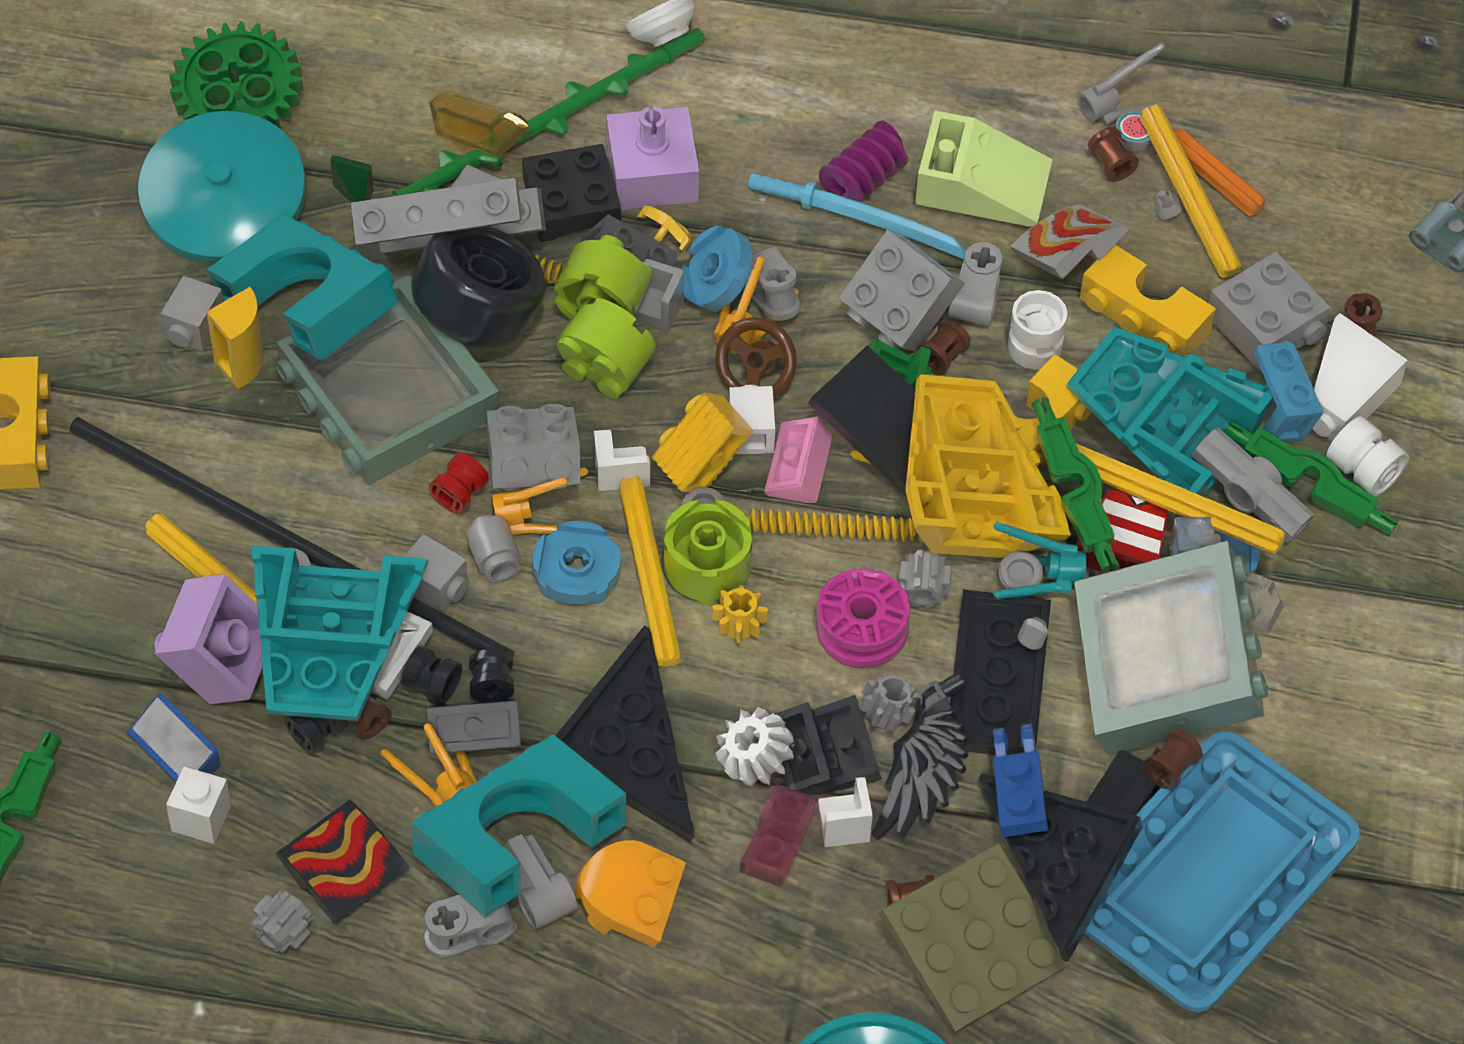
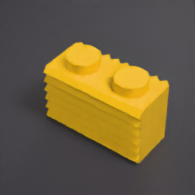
M704 392L691 399L685 407L686 415L677 426L664 432L659 439L661 446L654 453L652 459L657 462V465L662 468V471L667 474V477L672 479V483L677 485V489L682 492L690 493L697 488L711 486L712 481L717 479V475L722 473V469L727 466L729 461L733 460V456L738 453V449L742 448L743 443L748 441V437L754 433V430L723 395Z

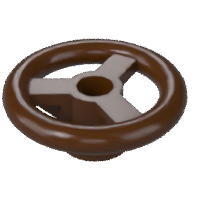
M750 317L735 322L723 333L716 348L715 362L718 375L728 390L729 387L743 386L734 378L730 371L728 363L730 348L743 358V364L748 370L746 385H757L759 387L761 376L775 371L780 364L781 357L784 356L782 374L771 385L773 388V399L781 395L789 387L796 372L797 355L790 336L781 326L768 319ZM750 330H760L773 336L779 344L775 345L769 340H760L748 344L739 335ZM756 352L760 353L763 357L762 366L756 364L754 360Z

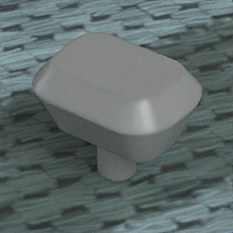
M1161 190L1156 195L1154 206L1160 219L1169 220L1179 215L1182 207L1177 195L1168 190Z
M1038 617L1026 619L1018 634L1019 642L1032 650L1041 649L1048 635L1046 622Z

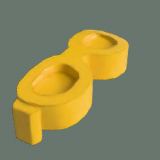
M645 205L637 217L644 219L647 216L662 225L654 239L661 242L669 231L681 244L680 250L685 252L692 242L691 233L681 223L673 219L672 216L652 206Z

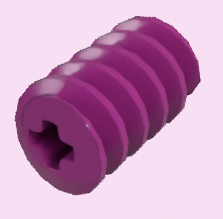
M877 121L873 128L866 130L862 137L857 138L851 146L846 147L840 153V156H835L828 165L823 166L819 170L821 186L826 192L862 202L863 196H870L875 191V187H881L886 182V177L894 176L897 168H903L908 163V156L900 135L886 121Z

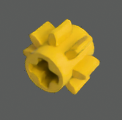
M739 585L738 588L729 592L722 590L720 592L721 605L712 606V620L719 621L718 634L720 636L727 634L735 639L737 643L749 638L751 635L758 638L760 635L759 623H766L768 608L760 607L761 593L753 594L750 590L744 589L743 585Z

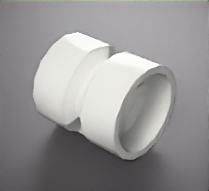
M1029 291L1021 295L1014 303L1007 347L1012 359L1024 368L1041 369L1054 354L1059 357L1061 356L1068 313L1066 305L1058 296L1047 291Z
M1359 416L1349 422L1338 433L1328 448L1326 458L1332 461L1344 474L1354 473V482L1363 490L1377 497L1389 489L1399 478L1407 466L1410 457L1393 440L1389 439L1383 442L1381 440V430L1365 417Z

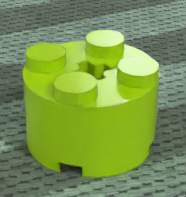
M603 235L600 240L582 241L573 248L554 286V291H557L556 305L570 320L574 318L587 300L590 299V304H593L596 298L608 300L635 316L650 285L653 270L649 265L641 262L636 256L624 249L623 243L616 237Z
M596 298L593 304H590V299L583 304L557 339L556 346L565 360L561 367L567 375L577 381H582L586 377L597 383L598 389L605 396L611 399H618L621 393L629 388L654 354L656 343L647 329L641 334L633 326L637 319L632 314L608 300Z
M700 499L690 501L677 508L667 520L664 534V573L670 584L678 592L697 600L702 605L711 606L720 601V592L722 590L729 592L738 588L739 585L744 586L751 572L753 540L751 526L746 515L733 504L714 499V503H700Z

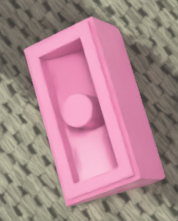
M819 417L781 422L764 490L767 496L804 503L817 502L832 441L831 431Z

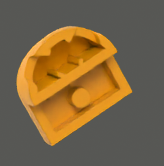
M625 840L615 842L598 851L582 867L576 880V899L581 898V902L589 915L587 917L588 923L600 933L606 935L613 929L654 948L661 941L686 862L640 841Z

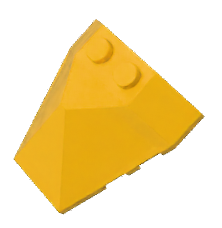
M922 374L916 380L906 495L914 529L931 553L1005 558L1013 552H1028L1041 548L1038 545L995 530L993 528L995 522L1013 526L1056 542L1066 540L1070 536L1061 496L1055 485L1048 487L1037 467L1041 461L1035 450L1029 452L1017 432L1021 425L996 381Z

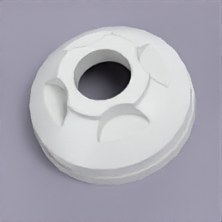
M669 0L633 18L625 26L633 38L651 43L656 47L689 30L688 25L693 18L696 5L693 0Z

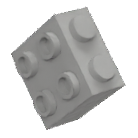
M887 229L839 299L850 307L846 313L852 319L865 327L871 323L879 329L881 333L878 335V338L883 343L898 350L902 347L916 352L917 346L924 341L965 283L903 235Z
M1277 252L1211 290L1209 304L1216 308L1213 323L1259 371L1261 369L1254 355L1258 345L1292 342L1296 349L1306 343L1312 345L1325 334L1331 309Z
M547 404L538 409L503 406L497 410L487 411L488 455L493 488L519 491L525 487L536 486L562 477L567 478L568 483L556 489L566 488L571 484H580V443L573 407H565L560 404Z

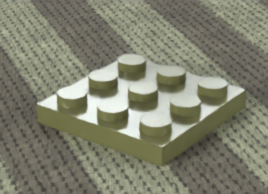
M999 843L879 912V915L951 1035L1071 964L1070 960L1069 962L1061 960L1035 902Z

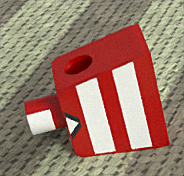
M1115 489L1108 491L1101 503L1114 532V543L1111 545V548L1120 565L1117 570L1160 559L1168 510L1131 494ZM1078 538L1077 551H1084L1081 541ZM1094 551L1085 552L1086 567L1101 572V567Z

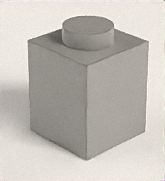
M183 276L160 313L164 338L179 347H190L203 352L211 339L207 311L223 302L222 289Z
M423 534L404 556L427 558L429 562L414 597L443 613L452 601L458 602L467 591L469 586L467 562L465 558Z

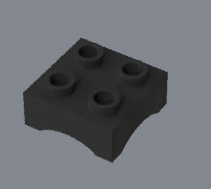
M603 144L522 158L525 188L537 187L541 189L546 231L537 232L540 242L555 240L573 231L591 229L607 215L621 221V205Z

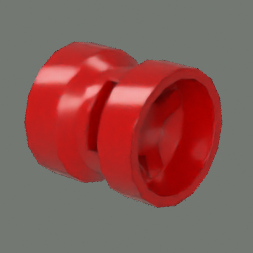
M456 453L448 462L447 471L438 474L429 484V492L444 509L460 514L471 503V495L479 493L489 482V475L475 458L465 453Z

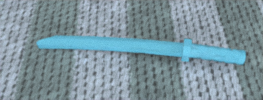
M752 173L750 176L748 189L787 199H796V201L801 202L802 208L811 209L815 206L891 230L958 258L964 259L967 250L953 236L862 202L817 189V183L808 182L804 186L775 178L772 179L763 175L760 176Z

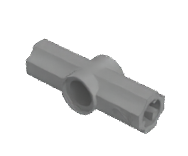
M1219 427L1213 429L1191 455L1203 467L1213 472L1212 475L1224 485L1225 495L1236 509L1243 513L1254 512L1265 523L1283 530L1285 533L1284 541L1287 543L1295 539L1315 515L1281 484V475L1270 461L1262 457L1252 458Z

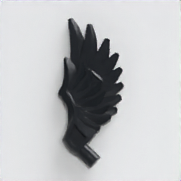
M958 672L939 683L937 680L933 681L918 692L917 713L913 724L900 739L893 743L894 760L885 783L890 793L871 833L876 840H880L888 833L897 821L896 833L901 838L905 837L914 824L920 808L924 822L931 823L937 799L943 808L949 806L947 785L953 791L959 788L955 771L963 774L967 769L960 758L966 759L969 755L963 745L968 742L969 738L965 734L962 724L957 720L948 700L951 696L967 688Z

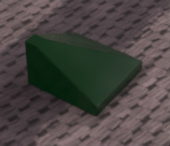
M332 155L330 163L333 186L351 203L370 200L374 192L372 165Z

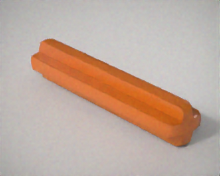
M1180 128L1175 131L1193 170L1249 217H1254L1258 212L1262 211L1266 201L1265 197L1184 129Z

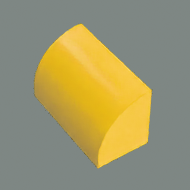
M251 287L207 311L214 362L238 390L250 383L258 375L264 361L257 300Z

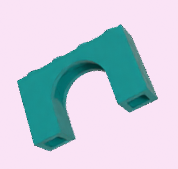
M284 213L207 269L213 286L222 289L223 302L251 287L256 296L257 306L290 284L308 279H323L324 281L320 286L283 313L295 345L321 361L399 303L392 286L395 283L394 278L384 265L369 261L357 250H350L340 245L330 235L324 236L313 230L306 222H299Z
M552 734L538 744L531 745L522 754L503 766L494 768L487 776L471 786L459 790L453 797L439 806L422 813L418 819L412 822L413 855L481 914L487 916L521 894L520 861L485 831L493 821L514 812L532 811L543 813L560 821L592 848L626 826V793Z

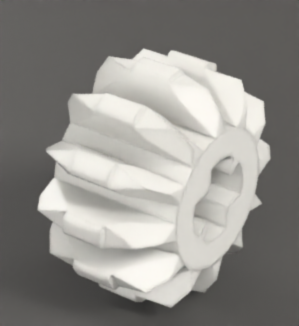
M758 707L752 716L748 711L740 709V718L736 723L725 720L729 731L728 733L716 736L718 744L722 747L716 752V755L730 778L736 781L741 780L745 785L753 787L758 779L763 784L770 785L771 774L775 771L785 774L781 763L782 761L794 759L793 751L789 748L794 739L792 733L785 727V722L774 713L769 715L765 709Z

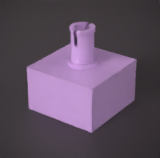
M653 106V110H649V107H646L638 112L606 115V141L609 165L621 210L643 208L645 205L653 207L699 202V167L688 107L661 109Z
M226 574L186 579L164 632L159 633L155 639L154 654L209 704L250 700L262 669L258 606Z

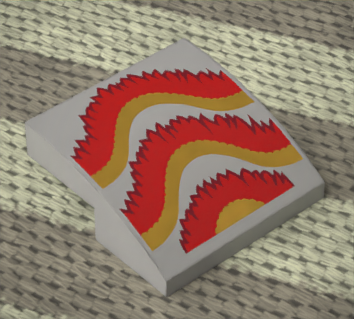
M1077 204L1042 219L1023 233L1010 247L1019 258L1063 279L1086 254L1101 260L1128 232V229L1125 225L1081 204Z

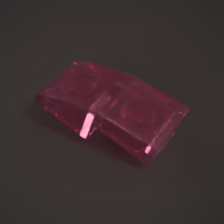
M776 783L759 816L758 828L741 859L739 872L782 888L807 834L819 799Z

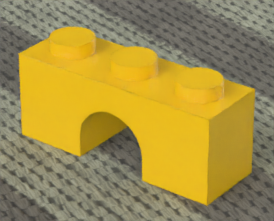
M1115 244L1101 260L1097 259L1083 274L1079 299L1085 302L1091 310L1102 313L1119 324L1123 330L1168 345L1167 351L1184 357H1187L1189 353L1192 354L1210 335L1216 308L1182 286L1173 296L1165 300H1152L1145 297L1140 292L1143 290L1147 264Z
M1056 354L1029 381L1026 406L1034 411L1031 404L1035 400L1040 399L1041 402L1042 397L1049 398V403L1056 419L1064 417L1070 431L1078 420L1084 422L1092 413L1066 387L1067 382L1078 369ZM1016 416L1021 425L1017 432L1029 452L1035 450L1041 461L1037 466L1040 470L1044 464L1045 457L1036 437L1037 425L1040 424L1038 418L1023 419Z
M38 356L0 358V418L15 420L9 426L0 429V490L40 488L41 471L48 470L49 467L47 444H42V435L49 434L50 431L48 408L43 409V399H50L51 386L49 373L41 372Z

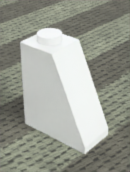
M1341 313L1334 318L1314 387L1324 413L1312 429L1318 435L1331 441L1353 419L1359 416L1367 419L1401 385L1408 361Z

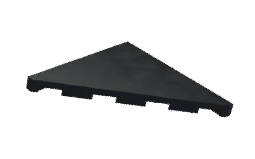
M644 625L556 734V737L626 793V805L686 841L691 842L694 839L693 822L691 821L686 790L675 749L673 731L666 708L658 663L651 640L650 628Z
M981 773L979 776L981 789L1000 827L995 777ZM1044 790L1048 830L1004 838L1061 960L1069 962L1143 826L1140 816Z

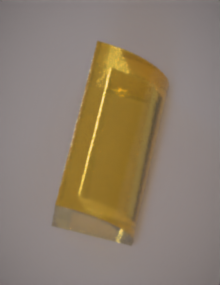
M446 91L440 93L429 102L437 136L497 157L502 156L530 130L526 119L522 115L457 92Z

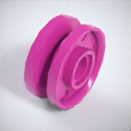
M863 568L847 570L831 578L822 588L816 609V631L820 645L830 657L843 665L857 668L875 667L894 659L905 646L909 632L910 605L907 593L897 580L883 572ZM857 617H866L869 619H858Z

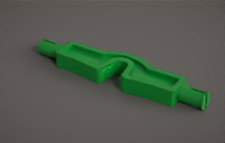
M1042 397L1041 402L1040 399H1037L1031 404L1040 423L1037 425L1036 437L1043 451L1051 481L1054 483L1078 481L1082 484L1078 489L1063 496V510L1076 530L1084 551L1087 553L1094 551L1101 567V572L1108 573L1109 567L1111 572L1115 571L1120 565L1111 548V545L1114 543V532L1101 503L1102 481L1100 474L1093 462L1079 452L1064 417L1056 419L1049 403V398Z
M1230 420L1223 432L1235 443L1242 446L1244 451L1252 458L1262 457L1270 461L1279 471L1283 486H1294L1296 481L1300 480L1303 475H1312L1316 479L1310 494L1313 504L1342 517L1358 528H1362L1367 522L1387 534V536H1390L1397 526L1399 520L1376 508L1379 501L1377 497L1343 478L1337 466L1325 456L1312 450L1294 448L1262 428H1258L1253 434L1233 422V420Z
M50 731L43 732L35 752L26 751L23 754L7 788L0 791V884L6 871L21 850L24 841L23 834L20 831L13 829L3 822L11 817L33 820L38 816L46 789L55 773L52 757L58 744L61 742V737L54 732L52 735Z

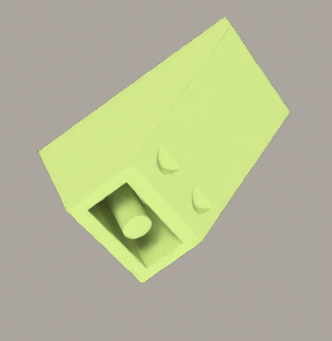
M934 110L918 172L915 204L1032 227L1039 221L1053 159L976 118Z

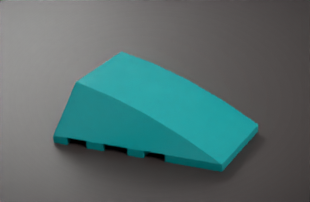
M1114 326L1067 382L1066 387L1157 477L1207 498L1219 483V480L1212 475L1213 472L1191 456L1192 453L1213 429L1219 427L1224 431L1230 420H1233V422L1254 434L1274 402L1267 382L1264 386L1245 379L1246 373L1232 368L1225 372L1204 364V358L1190 353L1187 357L1167 351L1168 345Z
M251 545L267 713L358 721L428 566V559L383 555L381 571L299 565L294 548Z

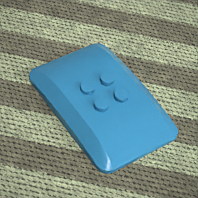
M1227 731L1217 732L1208 737L1201 745L1203 758L1197 764H1190L1180 775L1181 782L1174 790L1161 788L1136 814V816L1141 817L1143 828L1084 933L1179 1006L1192 1012L1209 1010L1233 987L1354 850L1360 834L1357 822L1349 814L1244 738Z

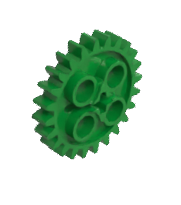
M243 21L239 22L236 31H231L228 24L223 23L222 33L216 34L210 27L207 28L208 39L205 41L197 36L192 37L195 46L194 50L187 47L181 48L184 60L173 61L176 73L170 74L169 78L172 85L170 89L172 100L175 102L174 105L178 116H183L184 121L204 113L238 111L261 117L281 129L279 116L291 119L293 116L290 105H300L298 92L304 90L301 79L303 77L301 65L298 63L296 51L289 50L287 39L283 38L277 41L276 33L273 29L263 36L260 24L258 23L250 32L246 31ZM252 60H259L256 63L248 64ZM212 68H219V69L216 70V71L207 72L208 70H210V69H212ZM266 94L263 97L254 98L256 95ZM226 102L223 105L214 106L216 103Z

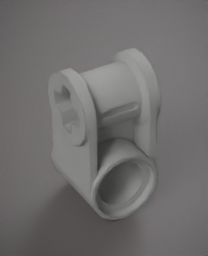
M979 242L967 249L959 279L965 284L950 303L948 317L987 326L991 325L1000 284L999 273L1002 266V254L995 245L988 242Z
M775 246L753 253L752 267H754L759 256L765 259L752 295L753 301L769 319L786 320L796 316L800 311L801 305L798 296L794 292V284L797 280L795 269L788 264Z
M456 895L432 903L426 910L424 942L429 953L435 957L443 959L453 958L458 954L485 945L490 946L505 941L516 932L517 925L507 903L484 916L461 895ZM442 912V918L438 919L439 913ZM449 939H452L451 946H449Z

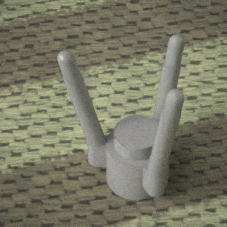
M1157 44L1137 59L1131 60L1100 83L1078 93V104L1084 116L1091 122L1101 118L1103 124L1107 126L1126 112H1142L1144 108L1155 104L1161 106L1160 103L1115 111L1116 105L1120 104V97L1114 85L1165 49V44Z

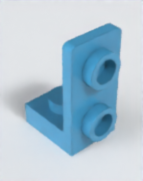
M1292 342L1258 345L1254 355L1277 405V408L1274 409L1271 417L1262 429L1285 443L1304 441L1324 411L1298 352Z

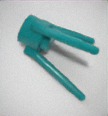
M1000 522L994 523L993 528L999 532L1055 551L1048 552L1047 556L1032 554L1039 560L1041 565H1045V577L1053 579V582L997 590L993 594L994 598H1014L1051 592L1070 594L1072 585L1075 586L1074 581L1084 579L1086 553L1084 551H1077L1078 547L1076 545L1061 544Z

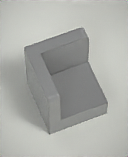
M645 259L644 263L652 268L653 276L634 316L637 319L635 322L669 332L684 301V270Z

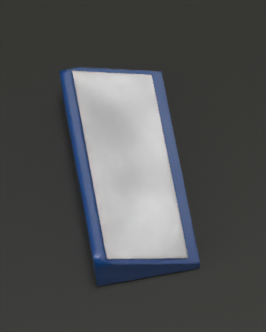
M159 694L152 700L127 731L128 736L175 783L183 767L211 774L221 766L216 747L163 694Z

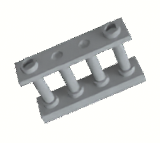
M517 178L351 203L356 245L379 243L380 253L384 255L425 249L434 234L491 226L511 236L546 231L541 189L536 187L519 190Z

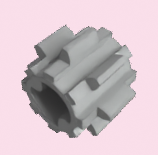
M921 549L917 550L914 554L909 553L907 561L900 562L898 582L907 593L908 600L912 603L911 605L929 608L933 607L936 603L941 604L943 596H949L952 566L946 565L945 556L941 557L930 551Z
M886 672L882 678L879 676L876 682L869 679L863 691L865 697L860 706V711H863L865 718H869L871 726L874 728L877 726L884 728L885 731H894L896 726L899 727L902 722L910 723L916 712L913 706L918 698V693H915L913 686H909L906 677L903 675L898 677L894 676V673Z
M280 890L274 898L266 894L252 910L256 915L254 921L250 924L252 933L256 935L263 945L271 948L274 952L280 951L283 953L289 945L296 949L310 933L306 926L312 919L310 917L312 913L299 898L294 897L290 892H282Z

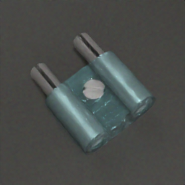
M1458 189L1448 201L1438 202L1409 233L1410 241L1414 246L1455 272H1462L1464 270V212L1460 210L1464 205L1463 189Z

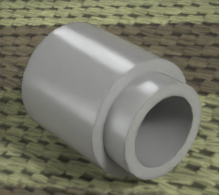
M483 515L475 519L466 532V539L480 573L485 575L491 582H502L512 578L520 569L519 561L521 555L507 520L494 515Z

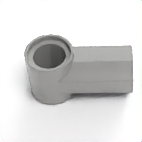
M520 834L507 841L504 848L520 861L521 894L517 897L520 907L533 929L536 930L578 909L575 895L567 879L561 872L555 873L533 835L524 836Z

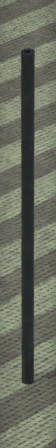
M79 417L75 418L71 423L70 432L282 547L301 550L307 555L310 562L320 567L362 570ZM413 597L407 611L431 622L432 627L476 651L500 649L514 657L515 651Z

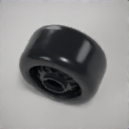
M491 226L434 234L429 240L411 280L412 297L424 318L446 336L463 344L479 348L504 347L520 339L535 317L546 291L545 274L534 254L511 235Z

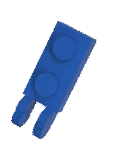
M1032 723L1021 725L1020 736L1024 746V753L1008 755L1009 742L1004 728L993 729L996 757H993L1002 837L1048 830L1041 760L1038 750L1036 751Z

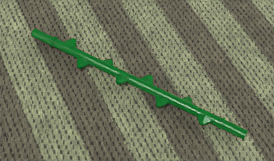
M695 28L668 44L659 45L657 50L648 55L630 54L627 56L628 66L589 87L573 81L566 83L567 99L522 124L505 122L503 124V134L463 156L446 150L439 153V169L401 190H393L392 195L388 197L437 190L439 187L456 179L466 165L474 168L483 163L500 165L503 162V152L543 130L561 136L568 133L567 117L609 94L627 95L629 93V83L665 63L671 64L674 58L705 42L702 31L699 28Z

